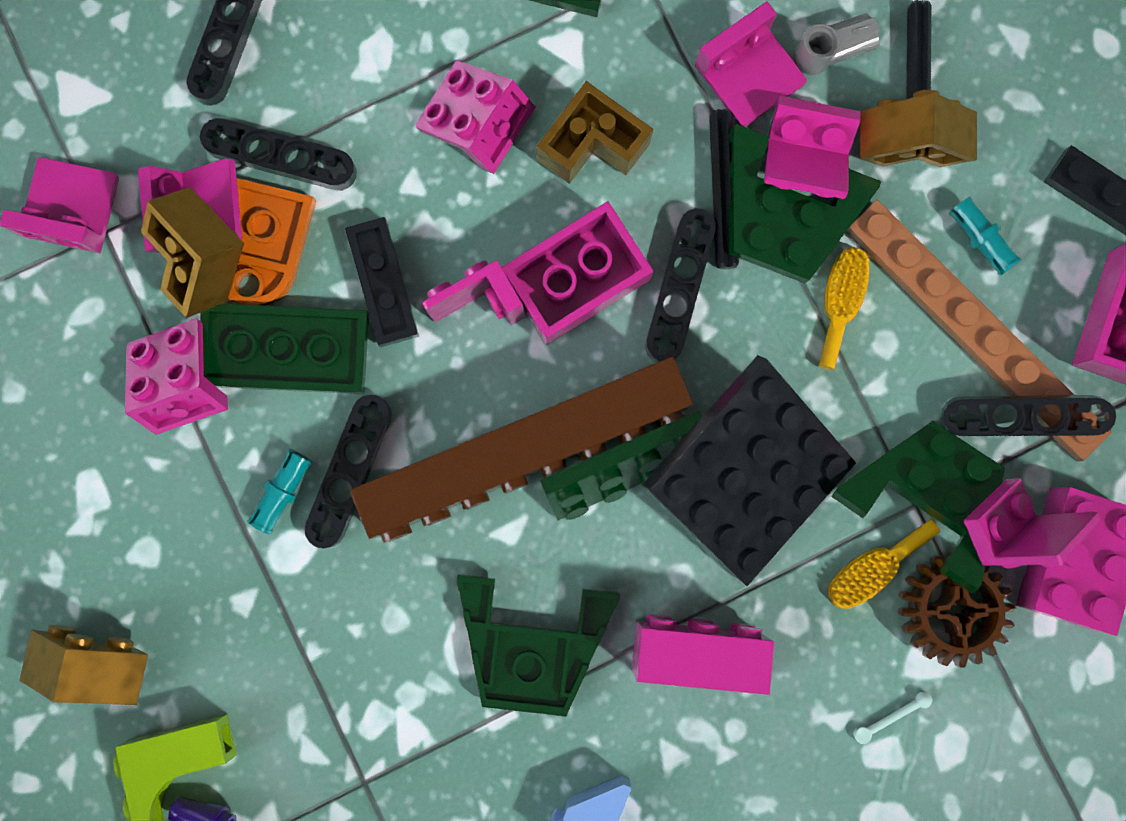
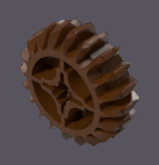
M951 552L947 553L945 561ZM934 555L930 558L931 568L921 563L916 566L917 572L921 577L920 579L913 576L905 578L907 584L912 586L913 589L911 593L906 591L899 593L901 599L909 601L908 607H901L897 610L899 615L910 617V620L901 626L902 631L906 633L916 632L912 636L910 644L915 648L924 646L922 655L928 659L937 656V661L941 665L948 666L953 660L955 666L964 668L967 665L968 659L974 664L983 663L982 651L990 656L997 655L993 644L994 641L1003 644L1009 642L1007 637L1001 633L1003 627L1013 628L1015 626L1013 621L1005 619V612H1012L1016 607L1014 604L1006 603L1003 600L1012 593V590L1005 586L997 587L1002 581L1003 575L1000 572L989 573L990 566H985L982 584L979 588L984 602L973 601L969 596L968 590L939 571L945 561L940 556ZM945 580V583L942 584L940 597L934 602L928 603L934 588L941 581ZM956 603L971 607V609H961L960 614L955 613L957 616L941 612V610H951L952 605L957 606ZM928 617L941 619L944 624L945 633H949L950 643H945L936 636L930 627ZM983 617L980 627L971 636L972 624L978 618Z

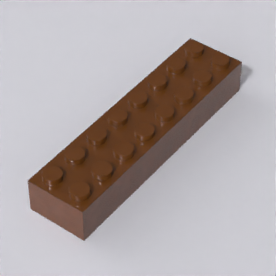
M670 357L349 491L368 538L381 537L383 543L391 542L413 533L410 525L422 521L423 526L438 523L451 517L450 508L462 504L464 510L474 508L490 501L487 493L502 488L503 493H510L528 485L527 476L540 471L544 478L566 469L567 464L565 461L580 455L582 461H585L607 451L605 444L618 439L621 445L646 434L645 427L656 423L659 428L686 416L684 411L691 407L693 403L673 357Z

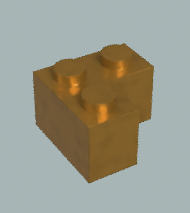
M585 81L536 146L537 161L569 184L593 152L621 173L627 175L650 145L654 129L588 81Z
M936 90L917 91L913 94V98L905 100H881L877 102V107L860 110V159L882 167L914 160H921L937 167L977 160V112L961 105V102L958 100H950L939 95V92Z
M191 187L147 201L141 233L167 260L160 290L186 318L227 302L244 246L239 236L221 220L211 206L204 202Z
M49 625L48 631L31 630L19 681L52 702L137 705L148 654L133 647L134 641L119 637H108L107 643L93 642L94 638L75 634V628L63 625Z

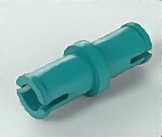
M970 196L949 212V215L956 220L972 240L969 245L973 250L978 248L1000 277L1022 261V259L1015 254L998 233L1001 228L997 223L992 225Z
M288 449L287 455L273 479L267 480L263 488L266 491L253 514L247 520L252 527L266 534L273 532V528L286 505L294 502L297 496L294 492L308 467L311 466L312 460L295 450Z

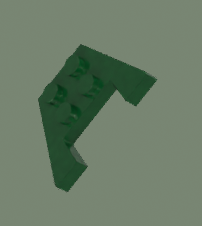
M735 124L729 134V144H732V161L729 166V178L732 179V201L729 203V255L806 283L813 277L879 189L881 181L849 169V191L845 199L834 197L832 206L793 190L780 189L774 185L766 184L764 179L758 177L757 174L770 137Z
M931 421L841 484L831 497L861 518L868 514L886 486L960 535V539L939 571L969 592L974 593L982 584L985 566H982L964 519L1002 484L1005 468L935 421Z
M458 574L457 586L461 597L465 626L467 627L482 707L566 717L598 644L601 642L607 629L606 627L614 609L618 605L620 593L582 588L577 632L491 622L496 578Z

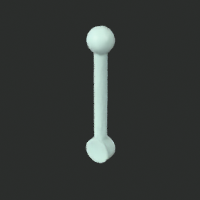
M919 692L916 695V700L868 727H856L853 732L855 740L860 744L869 743L872 734L919 707L928 708L932 704V696L928 692Z

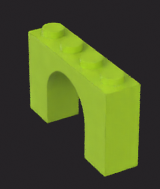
M228 714L132 738L115 747L116 754L114 755L113 764L117 777L122 779L125 791L123 811L128 821H165L164 799L169 786L176 777L226 764L237 755Z

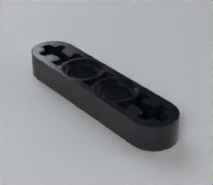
M262 0L215 1L186 81L190 93L203 105L212 106L219 104L226 97ZM234 2L245 4L246 10L240 19L229 20L226 18L225 11L228 5ZM219 39H228L232 43L231 51L224 57H215L211 52L212 45ZM207 62H210L213 66H215L213 72L210 69V67L206 64ZM211 77L216 86L214 89L207 88L204 93L199 84L201 81L208 82Z
M220 118L209 120L200 131L202 146L211 156L220 160L225 158L232 159L238 165L339 191L348 189L357 178V169L352 158L346 152ZM222 131H224L229 139L239 142V150L234 144L221 142L219 148H217L212 138L213 136H220ZM257 140L269 142L270 151L265 158L253 159L250 157L249 148L253 142ZM296 150H304L309 154L307 166L300 170H293L288 166V158ZM322 155L320 160L326 166L336 167L338 161L342 162L343 167L347 170L346 174H338L337 179H333L330 171L318 167V156Z
M695 208L688 210L682 216L677 227L645 344L647 355L656 363L673 357L675 360L684 347L716 229L714 217L704 209ZM695 219L701 220V228L707 230V233H700L695 245L696 249L702 248L703 253L690 247H679L680 242L685 246L688 245L691 229L687 228L686 224L692 225ZM683 256L692 258L697 265L696 274L689 278L679 276L674 268V263L678 258ZM678 295L684 299L686 311L682 316L672 317L665 312L663 305L664 300L668 296ZM658 319L668 325L682 326L681 332L673 328L669 343L675 345V350H668L665 356L658 354L659 347L653 344V339H661L666 326H658Z
M366 395L358 399L354 404L314 501L304 531L309 543L317 548L334 547L342 541L356 508L352 496L343 503H337L330 496V486L338 479H345L353 489L365 484L392 416L388 403L378 396ZM374 403H378L377 411L382 413V418L380 421L373 420L368 429V432L376 433L374 440L372 441L362 434L352 433L355 425L363 429L366 424L367 417L361 414L363 408H371ZM352 441H362L368 450L367 457L360 464H352L346 458V447ZM325 503L333 509L345 510L343 517L334 514L331 520L330 527L336 530L335 535L327 536L323 541L320 540V532L315 529L317 523H325L330 511L321 510L323 504Z
M1094 395L974 396L952 398L942 408L941 417L947 430L958 436H1096L1111 430L1116 421V412L1110 402ZM987 404L984 412L987 424L985 428H979L981 425L979 419H967L963 427H958L955 420L949 419L950 414L957 413L958 406H965L968 413L981 414L979 405ZM1005 404L1013 406L1017 412L1015 422L1008 427L997 426L993 422V412L995 409ZM1048 404L1058 406L1061 411V418L1057 424L1051 427H1044L1038 423L1037 413L1041 407ZM1068 404H1074L1073 411L1076 413L1090 412L1092 405L1096 404L1097 409L1105 412L1104 418H1098L1095 426H1091L1087 419L1072 418L1075 426L1068 427L1071 419Z

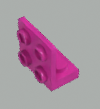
M768 1L703 45L699 50L695 63L696 69L725 108L732 112V117L737 124L744 127L775 107L779 96L789 97L802 88L807 81L770 30L777 13Z
M456 61L424 109L415 127L424 134L463 149L482 170L494 174L536 106L513 79L461 61Z
M779 96L768 134L770 138L766 149L764 182L780 189H796L815 193L825 198L837 197L845 199L849 191V152L861 120L860 111Z
M40 157L36 162L25 207L21 208L20 213L3 209L0 226L24 238L101 254L119 176L112 172Z
M225 158L184 172L150 165L138 169L142 222L147 201L191 187L242 240L234 160ZM144 236L145 251L160 253Z
M485 260L471 266L464 272L466 278L453 285L449 281L439 284L427 293L429 298L422 302L434 322L439 321L485 294L499 320L506 316L512 326L525 318L523 304L497 260L490 264Z
M198 319L189 320L127 344L125 414L155 435L228 410L227 395L204 377L203 324Z
M1021 478L1006 479L964 519L982 566L1002 565L1004 568H1015L1021 565L1041 564V566L1047 568L1061 565L1100 522L1097 512L1036 515L1032 499L1027 494Z

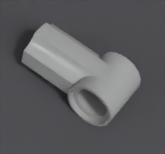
M868 13L832 25L815 24L806 31L797 46L793 57L794 63L804 74L817 75L823 72L829 65L876 50L880 45L879 27L875 18L870 17ZM809 46H817L822 50L823 54H816Z

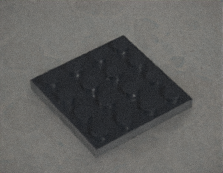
M757 355L641 485L739 581L748 586L852 469L856 462L768 359Z

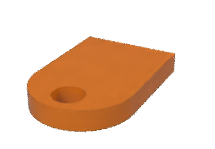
M237 178L242 231L241 241L244 243L228 298L239 305L270 306L280 301L294 284L316 200L313 196ZM247 276H256L259 280L258 291L249 297L242 296L239 291L242 279Z

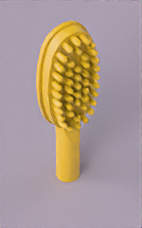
M852 247L843 250L832 265L827 279L824 310L830 319L818 366L825 370H835L846 323L856 317L867 291L869 258L866 252L860 248Z
M929 519L892 548H875L850 561L829 583L828 597L836 607L850 609L878 594L898 573L899 562L941 532L937 524L932 519Z

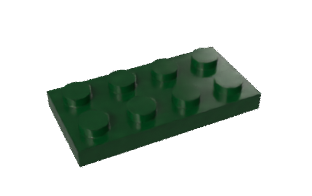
M219 304L201 312L204 377L218 388L364 394L369 325V312L367 310Z
M700 411L693 412L540 480L557 521L563 518L567 520L578 518L589 510L588 507L603 500L605 503L619 500L626 495L628 489L642 484L702 418Z

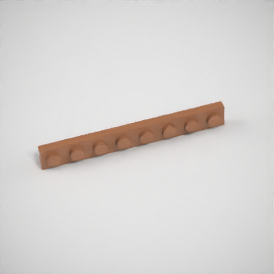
M878 199L846 231L1010 396L1074 395ZM1053 404L1044 405L1037 413V421L1044 427L1054 426L1061 418L1059 407ZM1068 404L1071 415L1068 427L1075 426L1072 418H1084L1091 423V426L1096 425L1098 417L1092 411L1076 413L1073 411L1074 404ZM1109 430L1102 435L1052 437L1076 461H1084L1112 431Z

